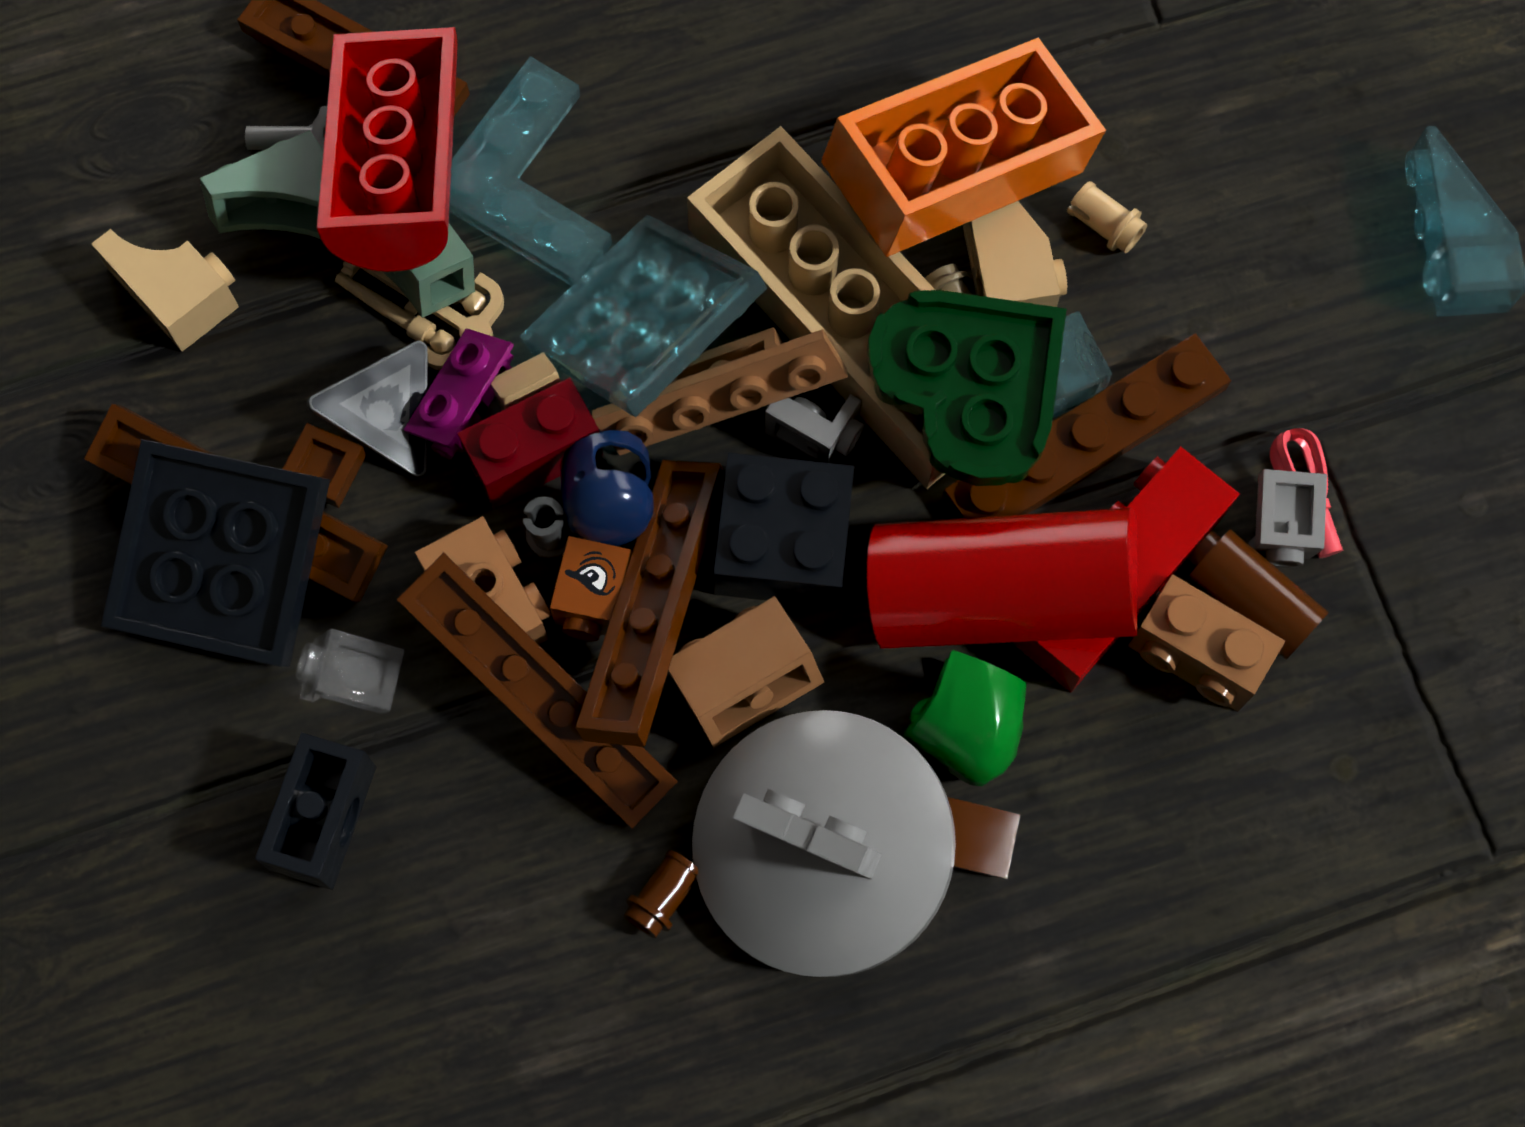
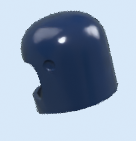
M608 430L591 434L576 441L565 451L560 463L562 505L565 522L577 538L614 546H621L635 540L646 530L654 511L653 493L648 487L651 479L648 449L639 437L628 431ZM613 445L626 448L635 453L645 465L641 479L628 472L597 469L595 459L597 450L603 446Z

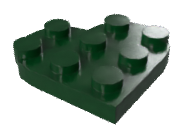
M924 290L909 293L908 299L892 305L884 315L881 312L877 316L869 336L867 346L868 372L875 383V393L882 402L894 405L900 410L922 418L923 441L929 451V461L937 471L949 474L954 479L974 486H998L1006 483H1018L1027 477L1030 469L1041 458L1052 428L1067 309L944 290Z

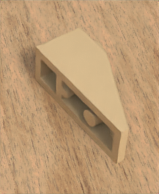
M1019 201L963 224L976 295L1057 307L1060 296L1067 294V276L1064 262L1062 259L1053 260L1049 238Z

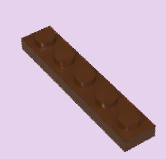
M1194 333L1054 420L1042 456L1030 469L1029 474L1024 480L1018 483H1006L998 486H974L958 480L944 489L942 498L957 519L1029 514L1227 390L1232 380L1198 335Z
M112 403L84 459L132 484L141 439L209 454L213 453L123 406ZM323 512L309 578L351 601L360 602L388 545Z
M662 460L652 491L654 502L653 515L646 530L637 537L575 727L583 741L645 747L723 493L725 472L721 463Z
M444 552L397 598L429 632L632 829L678 782L643 747L583 741L575 727L587 692Z

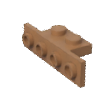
M772 327L662 366L663 386L592 410V417L601 432L608 430L628 431L639 437L647 447L847 378V368L823 329L784 343L775 328ZM613 446L620 456L631 452L626 448Z

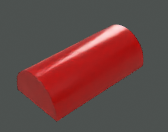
M455 27L333 35L317 230L322 242L329 251L352 265L376 271H405L426 265L437 258L445 249L448 241L458 47Z
M1117 508L876 524L871 531L868 545L867 590L871 622L880 649L1137 636V519L1134 509Z

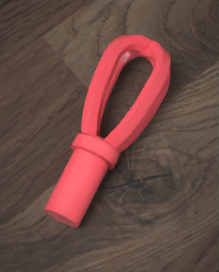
M1294 428L1280 433L1274 439L1270 448V461L1273 469L1296 471L1287 449V443L1295 441L1303 453L1308 473L1327 474V497V466L1318 437L1312 431L1304 428ZM1326 498L1324 549L1317 553L1319 559L1343 551L1329 511L1331 505L1328 498Z

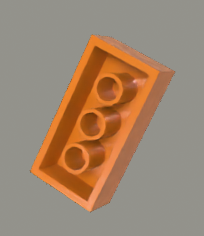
M1038 37L837 117L821 163L883 254L889 257L1083 173L1106 129Z

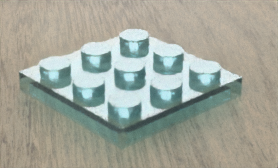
M647 214L533 322L520 337L531 353L537 356L544 352L555 368L630 415L637 417L650 403L657 399L660 393L681 372L700 357L703 351L739 318L767 287L758 271Z

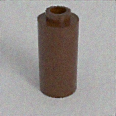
M1231 529L1222 538L1214 531H1211L1187 558L1196 566L1189 575V578L1209 595L1285 640L1279 654L1286 660L1329 613Z

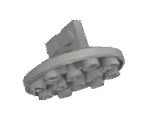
M830 710L806 711L776 719L758 728L734 746L719 763L702 793L697 807L692 837L693 863L699 868L696 879L707 908L725 934L742 950L768 966L784 972L812 977H840L872 969L898 955L913 943L930 924L945 898L952 877L956 849L954 820L946 792L938 776L921 753L902 736L872 719L857 714Z

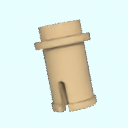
M1092 181L1087 182L1077 192L1071 201L1072 205L1067 209V213L1077 217L1108 240L1107 248L1111 251L1119 248L1124 253L1129 252L1147 228V223L1140 219L1141 211L1135 208L1129 211L1097 188L1096 184Z

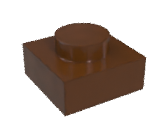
M307 423L283 469L330 479L325 503L339 508L367 454L363 446Z

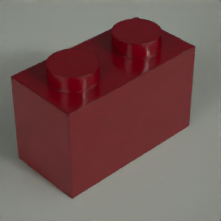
M571 377L457 434L465 457L494 510L560 477V463L565 451L576 441L591 434L599 433V428ZM602 447L597 450L595 459L604 455Z

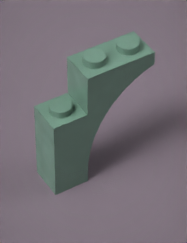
M309 130L288 140L279 141L270 148L233 164H226L215 172L200 178L208 217L219 233L266 229L289 231L321 239L317 230L324 149L312 132ZM450 224L448 226V241L445 249L433 261L421 267L405 271H382L400 288L422 318L475 292L473 255Z

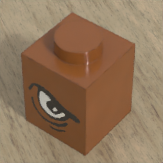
M568 536L550 605L555 625L563 626L562 632L565 635L591 642L598 641L600 635H606L631 559V549Z

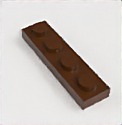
M251 0L237 19L243 33L330 80L333 35L373 32L317 0ZM456 77L454 116L470 95L467 82Z

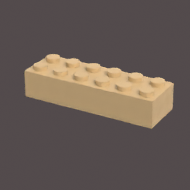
M780 126L687 197L689 230L790 341L822 329L824 330L845 364L848 374L847 378L830 384L845 401L850 394L862 400L860 417L923 486L928 489L945 473L937 471L929 461V451L923 441L922 418L900 410L894 405L886 404L877 397L874 389L875 383L868 372L867 346L876 318L881 312L884 315L892 305L908 299L909 293L935 289L900 252L889 257L883 254L838 186Z

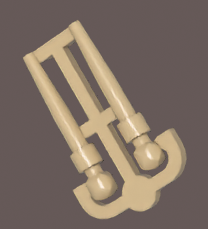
M344 261V267L341 269V273L336 276L335 282L374 310L407 330V336L413 340L430 344L427 347L428 366L440 371L456 345L454 337L444 330L436 331V325L426 318H422L420 315L415 317L417 310L410 301L403 309L353 280V276L361 267ZM361 268L404 295L400 288L382 271ZM480 272L475 279V292L453 303L454 305L461 303L465 312L471 315L470 317L466 318L449 306L432 313L459 330L460 337L466 328L493 336L491 326L504 308V296L500 286L493 279ZM483 294H488L490 296L489 303H487L486 297Z

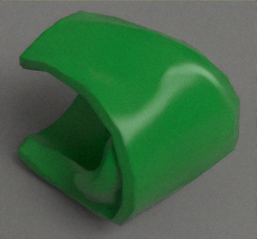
M952 650L949 658H946L931 698L919 701L912 709L909 717L910 725L904 731V739L939 767L967 784L984 786L1002 775L1017 756L1018 745L1024 727L1023 711L1027 684L1017 676L999 667Z

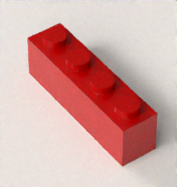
M1181 446L1167 462H1164L1157 456L1146 467L1134 483V486L1141 492L1127 507L1118 500L1110 508H1133L1136 515L1137 616L1163 588L1171 575L1176 573L1195 548L1228 513L1240 495L1239 492ZM1119 637L1013 642V645L1071 693Z

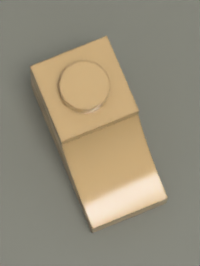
M109 229L91 243L107 269L181 352L239 308L228 287L235 282L230 271L213 252L203 258L188 240L175 249L151 250L135 246L119 237L112 229Z

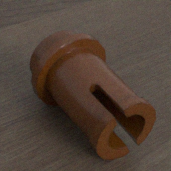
M668 850L664 860L638 896L630 895L627 898L626 902L630 907L625 912L624 917L634 927L652 938H656L661 930L669 932L672 927L669 919L697 881L696 876L699 868L681 854Z

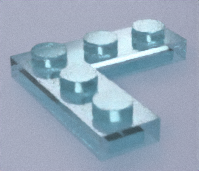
M530 56L452 158L449 212L579 290L611 247V234L519 179L580 98L578 84Z

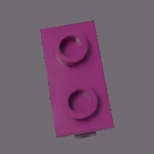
M466 328L405 426L404 431L433 442L430 448L445 459L452 460L456 452L463 453L464 451L457 433L480 421L482 417L475 410L478 404L487 407L490 405L495 396L491 387L492 381L495 376L512 368L510 366L514 358L510 353L514 347L512 342Z

